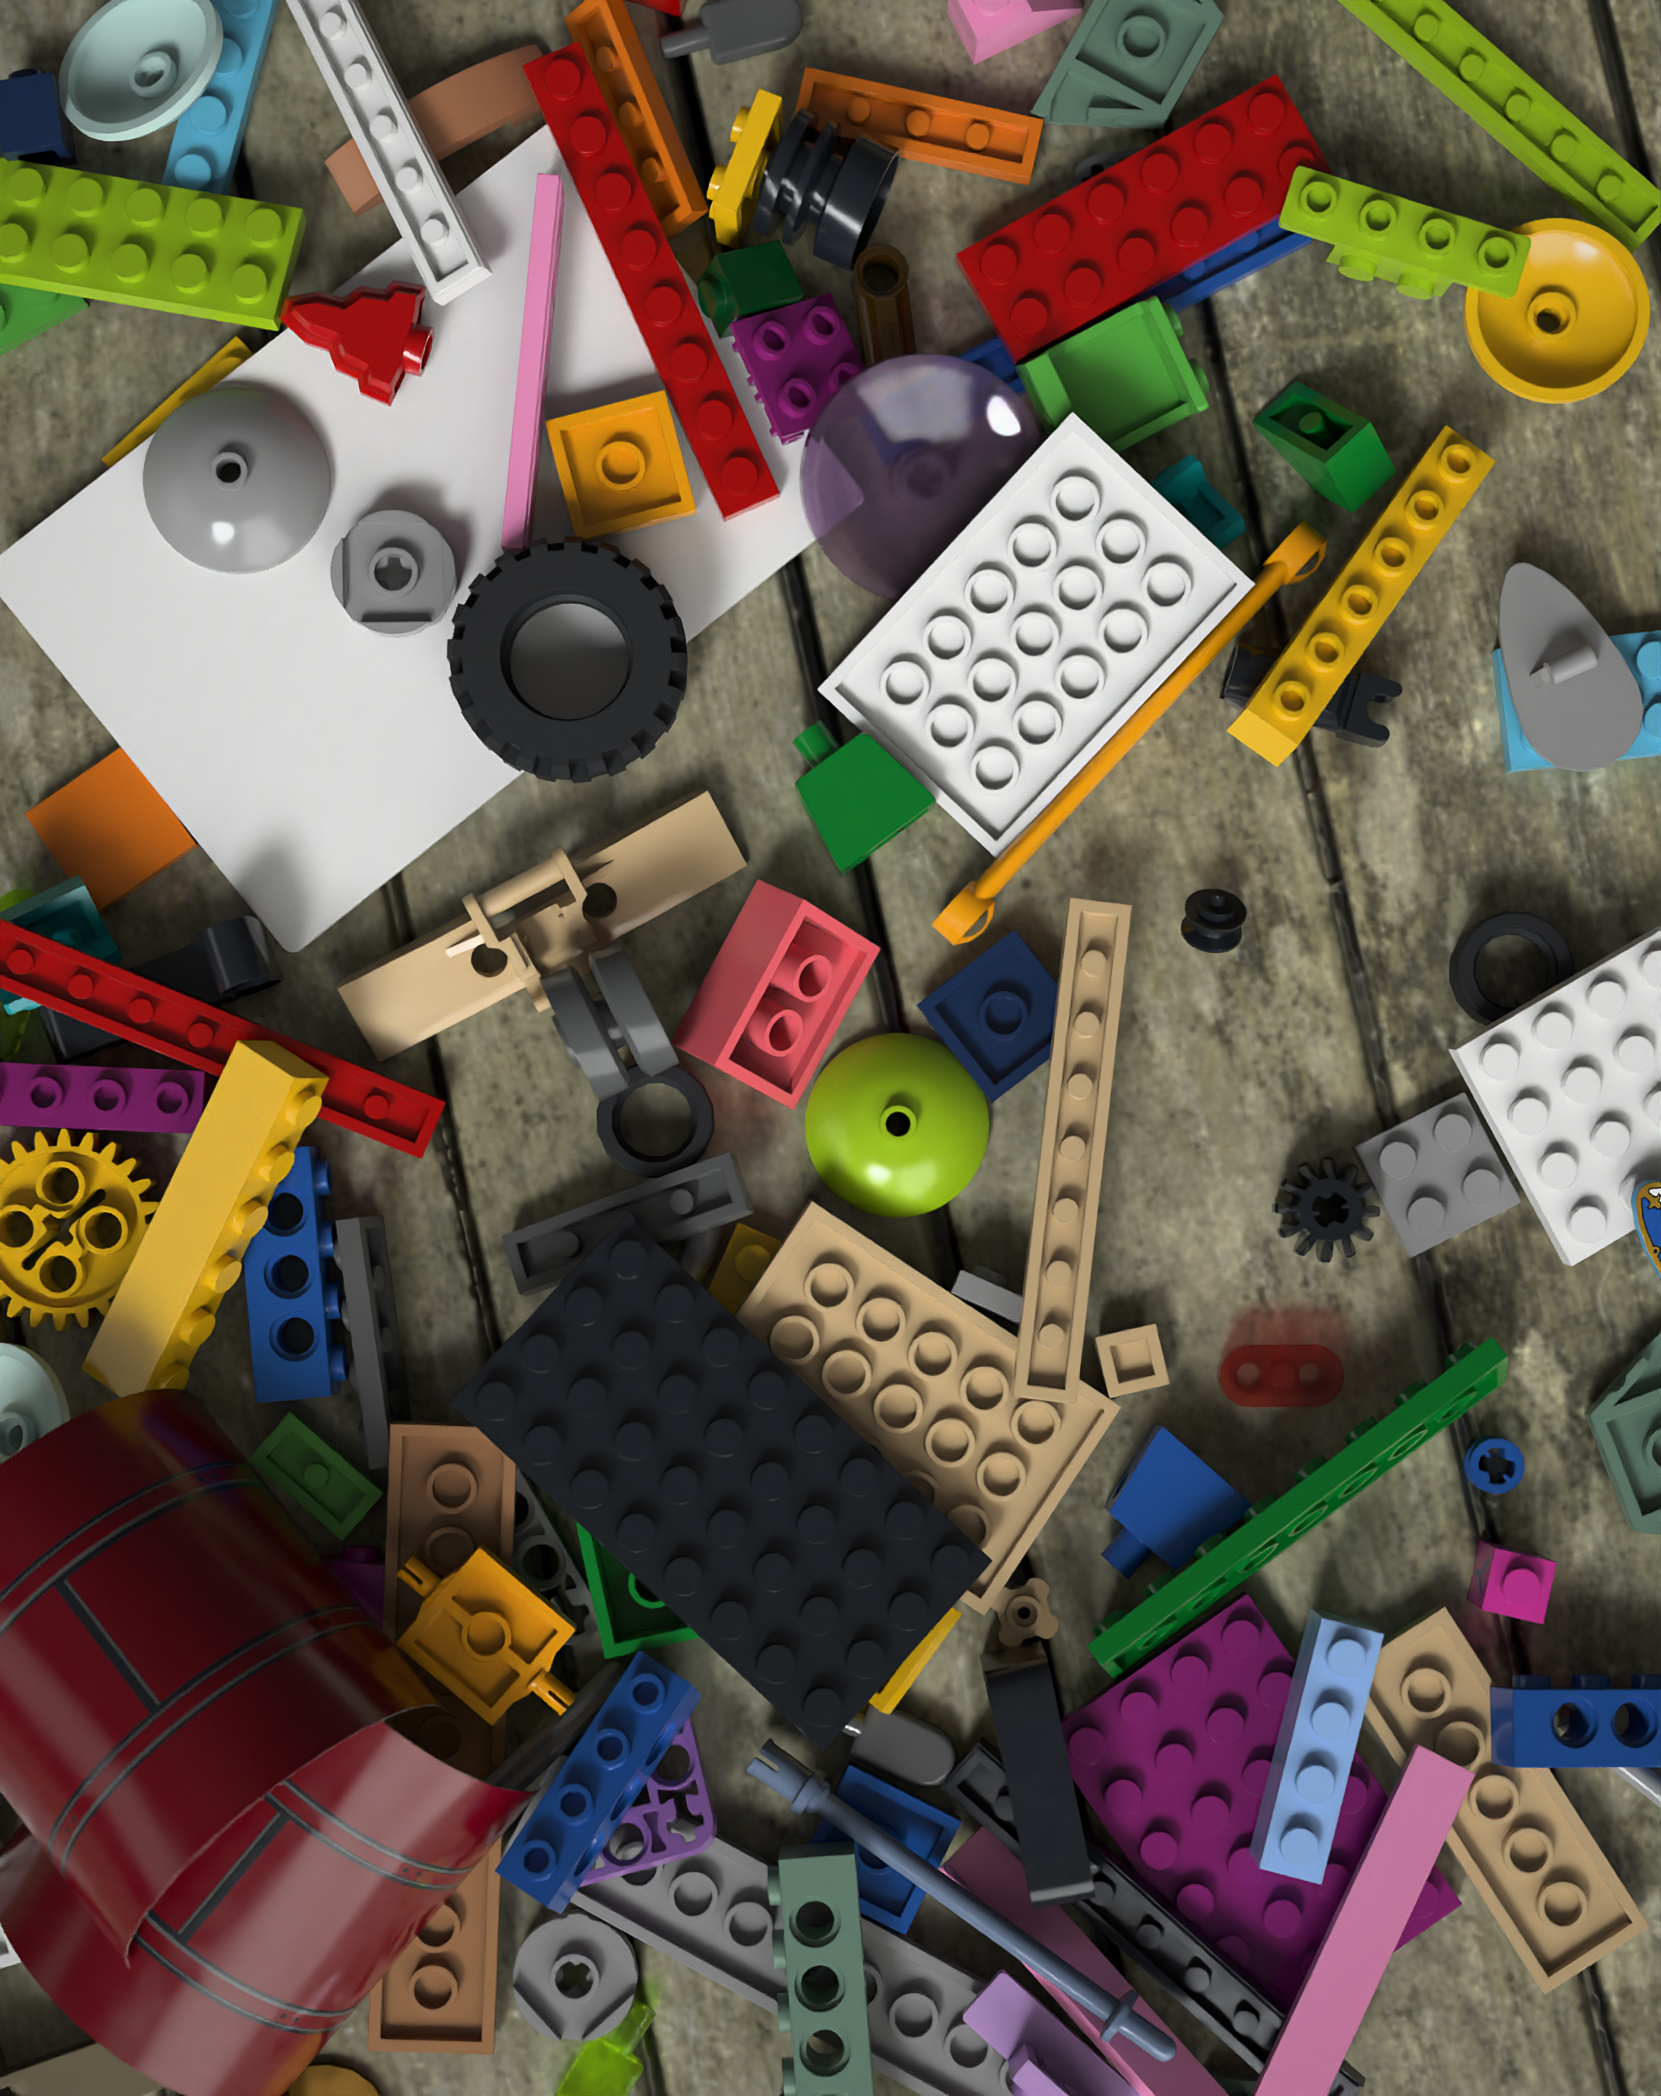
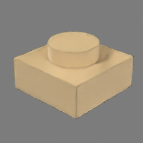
M1152 1322L1093 1336L1108 1398L1170 1384L1156 1323Z

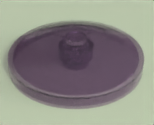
M909 353L873 363L855 373L830 395L818 412L806 437L800 464V495L805 519L811 534L827 559L848 579L870 593L898 602L1042 445V440L1037 426L1021 399L1006 383L993 373L970 361L936 353Z

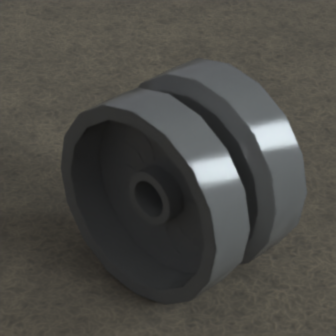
M619 939L590 952L588 964L601 989L600 992L590 995L578 970L569 964H565L539 977L540 983L555 1013L551 1018L575 1067L583 1069L600 1102L629 1088L630 1075L618 1052V1049L626 1045L629 1046L641 1071L651 1077L680 1063Z

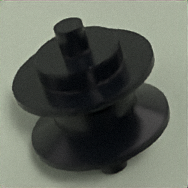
M1202 889L1194 892L1187 898L1185 903L1186 916L1181 923V934L1189 945L1208 953H1224L1238 946L1242 938L1241 926L1245 922L1247 911L1245 905L1237 896L1220 889Z

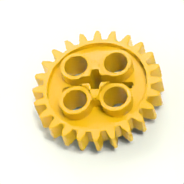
M61 1129L57 1146H55L48 1132L39 1131L35 1133L34 1151L24 1141L15 1140L11 1143L15 1160L12 1162L0 1156V1300L7 1296L11 1297L7 1310V1316L10 1318L19 1317L27 1308H31V1327H42L51 1313L56 1331L69 1329L73 1313H75L82 1328L92 1327L95 1325V1308L106 1317L152 1221L151 1215L155 1214L160 1204L157 1201L147 1202L145 1196L158 1182L155 1178L138 1181L134 1178L143 1162L140 1158H131L123 1163L118 1162L123 1144L119 1142H111L99 1152L100 1136L98 1133L87 1132L78 1146L74 1129ZM65 1168L73 1171L79 1182L78 1193L68 1203L60 1200L54 1191L55 1178ZM99 1189H103L106 1192L105 1199L71 1225L69 1231L74 1239L54 1242L40 1256L31 1270L26 1269L24 1266L25 1260L33 1252L38 1251L49 1241H52L61 1231V1227L56 1220L78 1216L90 1203L95 1193ZM20 1211L30 1217L34 1228L31 1239L23 1246L15 1243L9 1232L10 1221ZM106 1213H112L116 1216L122 1227L121 1238L111 1248L102 1244L96 1233L97 1223ZM62 1256L67 1257L73 1262L77 1273L74 1284L66 1291L56 1286L51 1274L54 1263Z

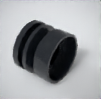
M802 107L796 113L786 133L777 141L769 157L759 186V202L754 217L753 229L756 232L771 237L779 227L785 214H787L783 227L782 242L793 247L804 234L809 224L816 226L813 255L852 272L859 254L867 248L884 209L899 165L901 151L897 147L862 133L852 144L846 156L838 154L842 126L834 120H830L825 125L814 144L819 116L817 113Z

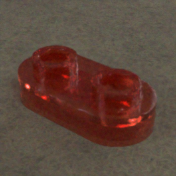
M1311 1343L1242 1344L1231 1348L1221 1358L1217 1368V1382L1222 1393L1230 1401L1243 1407H1319L1331 1402L1339 1394L1344 1382V1370L1337 1355L1321 1345ZM1252 1363L1258 1370V1378L1253 1385L1244 1387L1237 1380V1372L1242 1365ZM1306 1363L1316 1364L1320 1372L1318 1381L1311 1386L1303 1385L1299 1379V1371Z

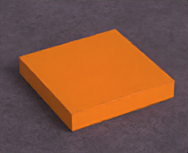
M122 747L25 813V816L70 879L79 874L100 915L199 847L193 835Z

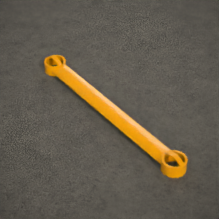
M1304 519L1263 564L1265 568L1253 580L1255 585L987 868L976 882L972 880L952 900L931 926L953 946L971 942L982 934L993 917L995 904L993 898L1282 584L1287 586L1302 582L1317 570L1325 557L1327 539ZM1318 552V560L1315 567L1307 574L1296 576ZM987 911V920L983 928L974 935L963 937Z

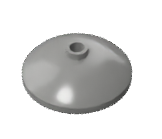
M229 387L211 390L189 399L176 408L163 421L153 436L147 450L143 469V490L147 509L156 528L163 538L183 557L198 566L219 573L251 574L269 570L286 562L309 543L320 527L327 511L331 491V475L328 458L321 440L314 428L298 410L284 400L267 392L243 387ZM228 463H237L241 467L240 477L232 483L222 482L220 471L223 466Z

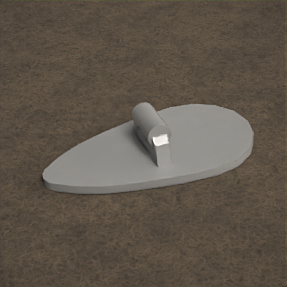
M1522 562L1513 565L1506 571L1503 577L1498 599L1497 627L1511 702L1523 735L1538 756L1557 768L1586 772L1607 767L1628 752L1640 733L1644 706L1639 685L1617 647L1592 614L1569 589L1550 574L1529 563Z

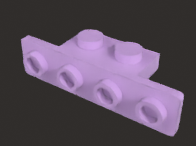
M999 1970L963 2011L964 2022L1008 2061L1011 2079L1015 2082L1011 2086L1015 2096H1140L1115 2068L1005 1970Z

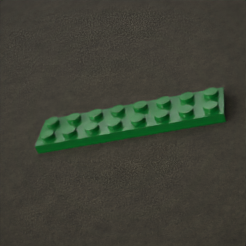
M1492 1336L1479 1346L1471 1340L1459 1347L1444 1361L1443 1364L1448 1370L1430 1384H1427L1422 1378L1409 1385L1393 1401L1398 1408L1379 1423L1374 1417H1369L1358 1424L1344 1437L1343 1440L1348 1445L1329 1461L1323 1455H1320L1303 1466L1293 1477L1297 1485L1282 1497L1277 1499L1273 1493H1270L1257 1501L1244 1513L1243 1517L1247 1523L1228 1538L1223 1531L1213 1535L1194 1551L1193 1556L1197 1561L1177 1576L1173 1570H1169L1151 1582L1142 1592L1147 1598L1143 1603L1128 1614L1120 1608L1100 1621L1092 1630L1097 1638L1086 1645L1106 1672L1114 1680H1117L1506 1383L1508 1355Z

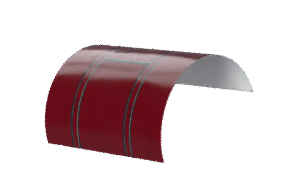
M162 1388L147 1390L100 1405L49 1431L0 1464V1792L128 1966L126 1960L128 1945L139 1923L150 1907L176 1876L215 1837L258 1800L326 1751L373 1724L417 1707L438 1706L446 1711L200 1400L190 1392L180 1389Z
M380 1721L349 1737L302 1767L258 1800L215 1837L176 1876L145 1914L127 1948L126 1960L128 1966L23 1822L0 1849V1924L23 1965L55 2004L96 2042L138 2072L185 2096H283L542 1787L531 1791H516L485 1783L433 1757L393 1730L386 1723Z

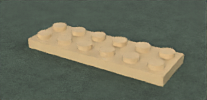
M1440 1603L1382 1641L1364 1715L1400 1771H1402L1413 1745L1417 1744L1475 1774L1445 1842L1539 1989L1544 1994H1547L1650 1926L1549 1768H1512L1491 1763L1490 1686L1496 1685L1446 1607Z

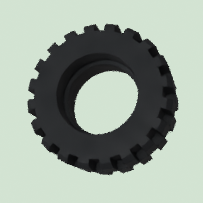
M564 536L563 543L547 544L546 538L527 542L528 550L514 556L509 550L494 560L496 567L486 576L479 573L468 586L471 594L465 604L458 603L452 619L455 626L453 637L447 641V660L450 663L451 670L449 681L453 696L459 704L463 717L481 742L499 756L504 763L514 769L534 774L537 779L551 782L561 779L572 780L573 783L592 782V778L609 774L611 777L627 770L626 766L637 758L644 759L656 748L655 743L664 732H669L677 718L676 713L681 700H684L687 686L688 666L686 635L681 617L676 612L671 595L663 584L659 585L651 576L650 569L637 558L631 561L621 555L620 549L603 541L600 546L590 545L584 542L583 537ZM560 604L585 605L607 616L622 634L628 652V670L623 686L617 696L599 712L579 719H558L534 709L516 689L510 668L512 646L522 626L538 612Z

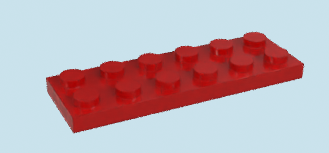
M1275 74L956 254L955 262L1014 366L1278 219L1292 175L1298 166L1332 176L1334 174L1281 80Z

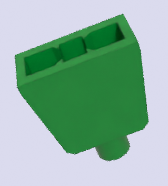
M820 720L804 730L792 742L812 768V770L794 783L795 791L836 871L841 877L931 811L935 806L936 799L865 732L858 734L844 746H841L823 721Z

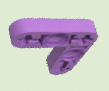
M692 1713L683 1725L684 1731L678 1733L670 1745H678L687 1750L690 1756L688 1771L683 1777L668 1781L662 1779L655 1769L647 1781L651 1803L630 1808L619 1826L633 1824L641 1829L644 1839L641 1851L630 1860L617 1859L611 1852L609 1840L600 1854L605 1866L595 1869V1861L579 1887L697 1855L705 1851L714 1841L717 1833V1817ZM697 1784L698 1794H685L691 1814L695 1817L703 1816L704 1825L695 1828V1839L687 1842L680 1833L671 1832V1825L680 1822L681 1818L678 1802L672 1798L663 1803L662 1794L682 1793Z

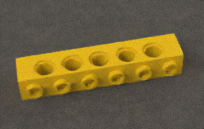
M1447 425L1444 426L1419 456L1227 729L1228 733L1276 767L1298 747L1493 467L1496 460Z

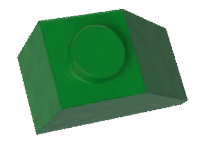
M1295 381L1252 421L1259 433L1315 492L1352 514L1397 473L1369 420L1298 381Z

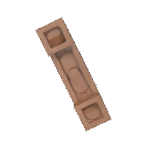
M537 44L518 48L476 64L407 100L438 162L509 122L515 129L542 114L522 68V65L543 56ZM353 137L324 161L355 217L384 202Z

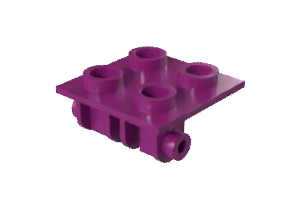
M831 293L729 324L736 340L732 344L733 351L735 353L739 352L748 374H751L747 378L749 386H756L758 393L754 396L756 402L764 403V410L772 426L769 430L771 436H778L782 445H788L805 436L803 431L876 408L880 405Z

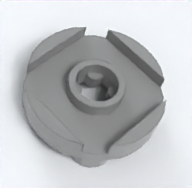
M402 510L378 511L358 521V525L349 530L344 539L342 537L334 549L330 570L334 594L353 622L374 634L396 638L415 635L427 627L440 622L446 614L447 607L454 598L457 586L456 561L450 546L440 532L420 516ZM396 557L400 558L403 568L412 569V575L410 580L402 581L401 589L392 591L389 590L386 581L377 579L378 570L387 569L389 558Z
M575 1908L562 1914H554L537 1924L527 1934L518 1950L513 1970V1991L516 2005L524 2019L536 2031L548 2038L561 2040V2037L570 2040L582 2038L581 2042L598 2039L617 2027L631 2008L639 1977L635 1951L622 1930L582 1908ZM569 1961L574 1965H578L581 1962L586 1964L590 1968L586 1976L591 1984L589 1988L583 1991L579 1986L573 1985L568 1990L565 1989L560 1983L565 1975L562 1965Z

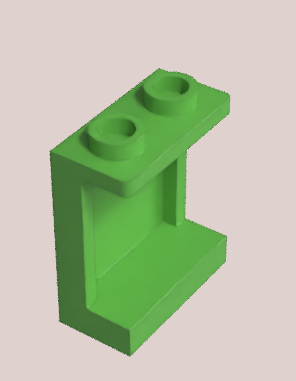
M1156 295L1143 298L1014 366L1048 438L1073 412L1116 453L1191 414H1198L1209 408V404L1204 396L1210 390L1205 373L1194 358L1187 360L1177 339L1183 335L1179 318L1168 302L1161 304Z

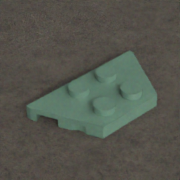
M1093 0L1035 103L1030 116L1044 119L1043 124L1163 130L1217 34L1224 15L1213 0Z
M1660 1329L1584 1413L1629 1530L1661 1535Z

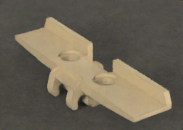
M707 789L695 790L569 858L562 845L550 851L553 857L478 897L473 892L463 897L462 901L468 912L346 976L337 985V990L378 1061L381 1062L524 987L527 988L537 1011L541 1013L551 1007V1004L540 983V976L565 964L573 966L583 976L592 971L588 964L591 951L650 921L746 867L747 864ZM562 879L566 880L570 888L569 891L495 929L490 920L491 917ZM594 883H605L615 891V903L612 909L605 914L592 915L582 908L583 901L588 895L585 889ZM485 943L488 948H498L507 954L504 966L493 973H483L477 970L471 961L472 952L475 947Z

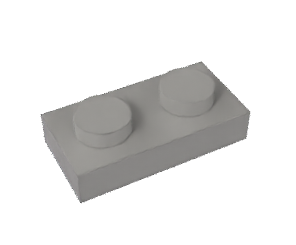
M979 1265L974 1266L971 1274L963 1270L956 1273L948 1291L966 1304L1019 1327L1022 1296L1005 1289L1009 1281L1008 1278Z

